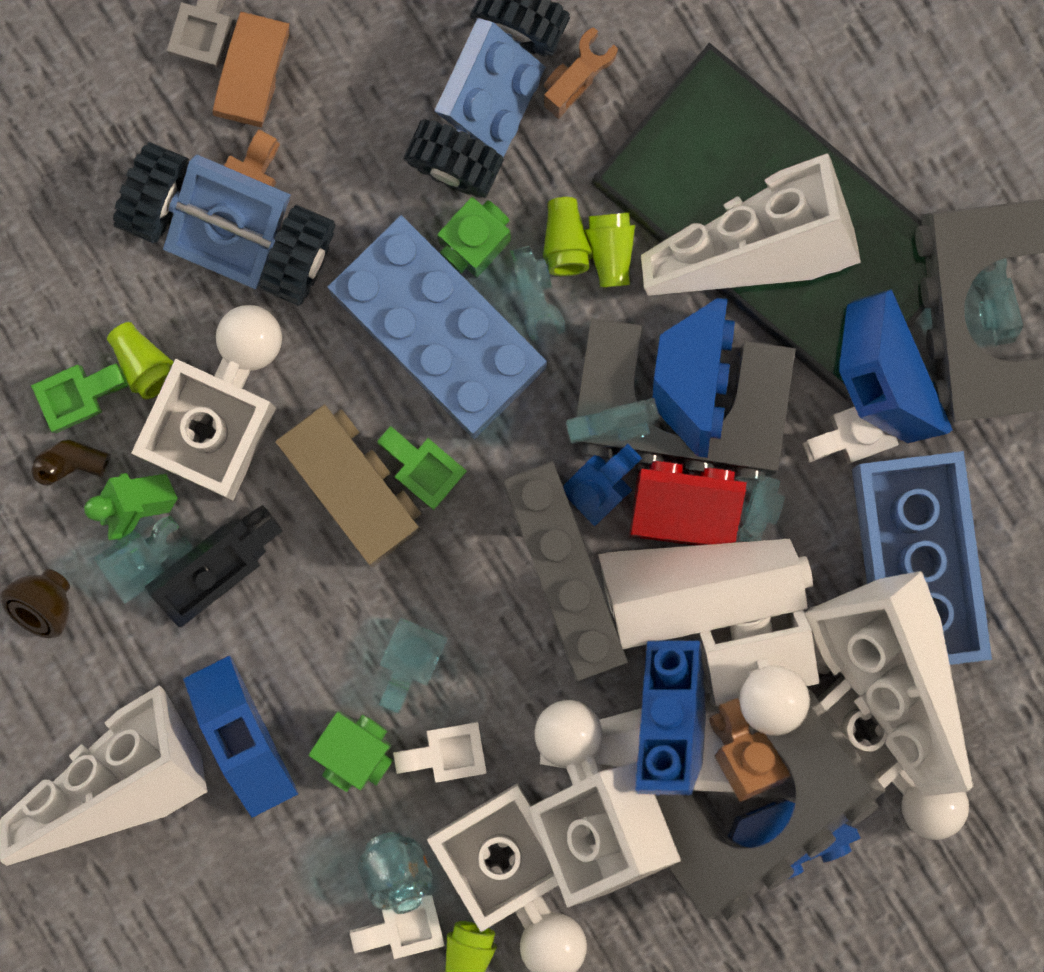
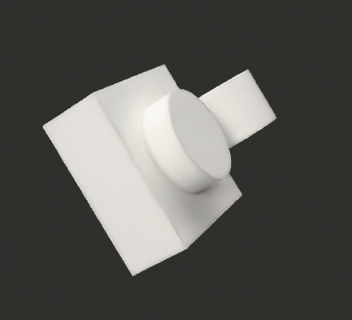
M855 407L830 417L835 431L819 435L802 443L809 463L843 451L847 464L899 445L895 436L859 418Z
M478 722L426 731L429 746L393 752L397 774L433 767L435 783L487 774Z
M432 893L382 906L381 909L385 922L350 930L354 953L390 944L394 959L445 946Z

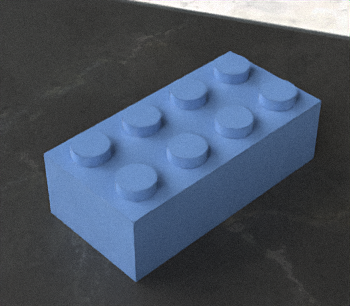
M402 215L327 287L332 297L473 439L484 431L547 368V361Z
M964 451L863 463L852 468L867 584L882 578L922 571L941 619L949 665L992 660Z

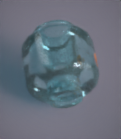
M397 832L385 833L375 837L366 845L365 852L361 855L357 864L370 903L380 910H393L396 914H405L417 909L423 902L422 898L430 891L433 884L432 873L421 845L415 839L403 836Z

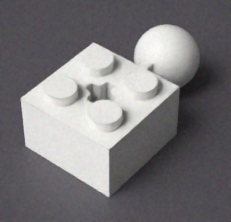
M255 305L236 307L221 319L216 331V343L219 353L223 358L214 376L175 359L131 454L232 501L240 488L276 410V407L271 402L242 389L250 371L259 370L269 365L278 355L282 344V332L276 318L266 309ZM210 418L214 419L212 427L216 430L215 435L212 439L206 438L203 443H199L200 436L194 432L197 423L206 425Z
M803 610L695 634V640L701 643L703 669L716 706L738 698L746 721L754 729L767 735L789 733L803 722L810 704L807 686L819 684L812 630Z
M842 674L817 698L883 788L892 782L903 794L901 802L902 814L906 824L914 833L930 840H942L956 834L965 824L969 813V801L966 792L923 796L886 746L888 735L871 712L863 715L854 701L859 696ZM871 718L874 723L869 730L873 738L870 741L863 738L855 739L853 735L856 731L855 721L857 719L868 720Z
M562 700L551 704L541 713L535 726V742L539 752L550 763L566 768L573 786L529 807L567 908L614 892L681 861L655 795L637 794L635 791L637 762L599 772L593 757L597 753L602 741L601 723L590 707L575 700Z
M518 783L428 837L429 845L481 932L515 912L524 927L520 940L521 957L531 972H576L581 967L587 952L585 934L580 925L569 916L561 913H552L542 897L543 894L557 887L558 882L531 816L529 807L532 805ZM498 843L501 848L507 846L512 848L514 852L509 856L510 866L503 869L498 863L491 866L487 863L486 859L491 855L490 845Z

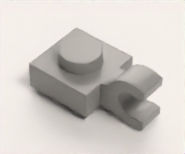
M198 0L196 6L181 2L167 52L170 55L218 69L233 21L230 16L220 14L226 0Z

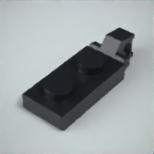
M261 505L241 520L239 517H236L229 521L228 524L225 523L147 584L145 588L151 598L178 628L183 627L261 566L258 560L266 552L263 546L283 531L271 513Z

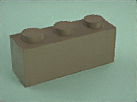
M324 404L275 442L366 562L373 567L421 531L414 520L422 515V513L404 490L395 496L383 479L391 473L373 449L363 455L352 440L360 432L344 411L340 409L332 414Z

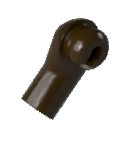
M65 439L42 451L35 457L31 474L37 483L45 486L54 484L77 469L102 478L109 464L110 454Z

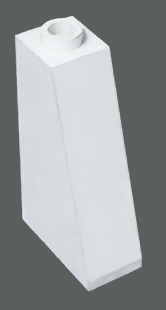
M790 539L617 551L598 554L607 601L623 649L646 645L647 641H664L808 609L805 588L813 587L808 559L806 556H797Z

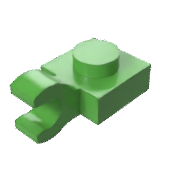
M116 363L88 377L83 367L77 364L31 385L51 432L59 433L101 414L102 410L97 398L118 392L129 387L121 367Z
M390 426L377 441L379 446L404 465L394 478L433 511L467 472L429 438L417 449Z

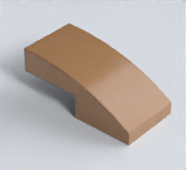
M240 11L220 77L213 106V116L262 128L276 88V73L289 38V23Z

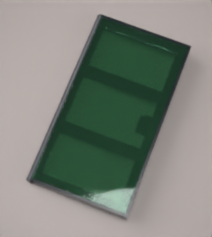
M709 42L603 168L594 175L590 184L623 212L629 213V217L661 243L693 223L705 226L727 212L724 204L738 196L744 202L766 189L768 186L765 179L776 172L828 153L855 230L861 263L812 280L715 290L781 346L796 348L795 357L847 400L850 395L839 372L847 304L854 300L892 289L908 328L925 309L921 296V280L927 277L925 257L919 256L915 239L916 227L922 225L921 220Z

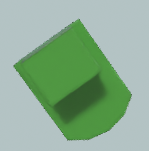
M124 473L120 474L119 477L109 478L100 496L92 497L85 503L84 512L89 519L100 521L102 526L108 525L109 540L117 539L122 542L128 540L140 518L170 513L178 498L167 474L129 479L128 474Z

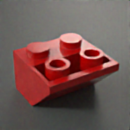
M652 461L649 469L640 470L636 477L629 537L692 546L736 542L747 482L734 481V471L704 468V472H700V476L682 474L683 465L661 461Z

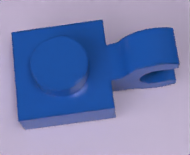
M629 444L607 463L600 456L594 455L563 485L566 497L595 527L632 491L622 478L640 462L642 457Z

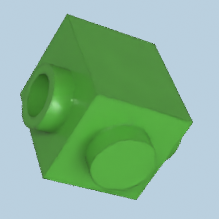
M471 197L437 234L439 245L443 248L439 253L459 273L462 274L467 269L478 278L510 243L511 234L510 230L506 227L510 220L491 201L487 200L481 205L475 198Z
M338 711L308 755L326 767L322 774L325 779L346 792L349 791L352 785L362 790L368 781L377 786L394 761L386 755L392 744L383 739L388 732L385 728L363 714L356 721L342 711Z

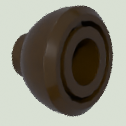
M46 569L42 575H28L9 584L1 592L2 606L9 617L26 631L42 638H57L62 634L69 618V601L66 593L70 589V584L60 573Z

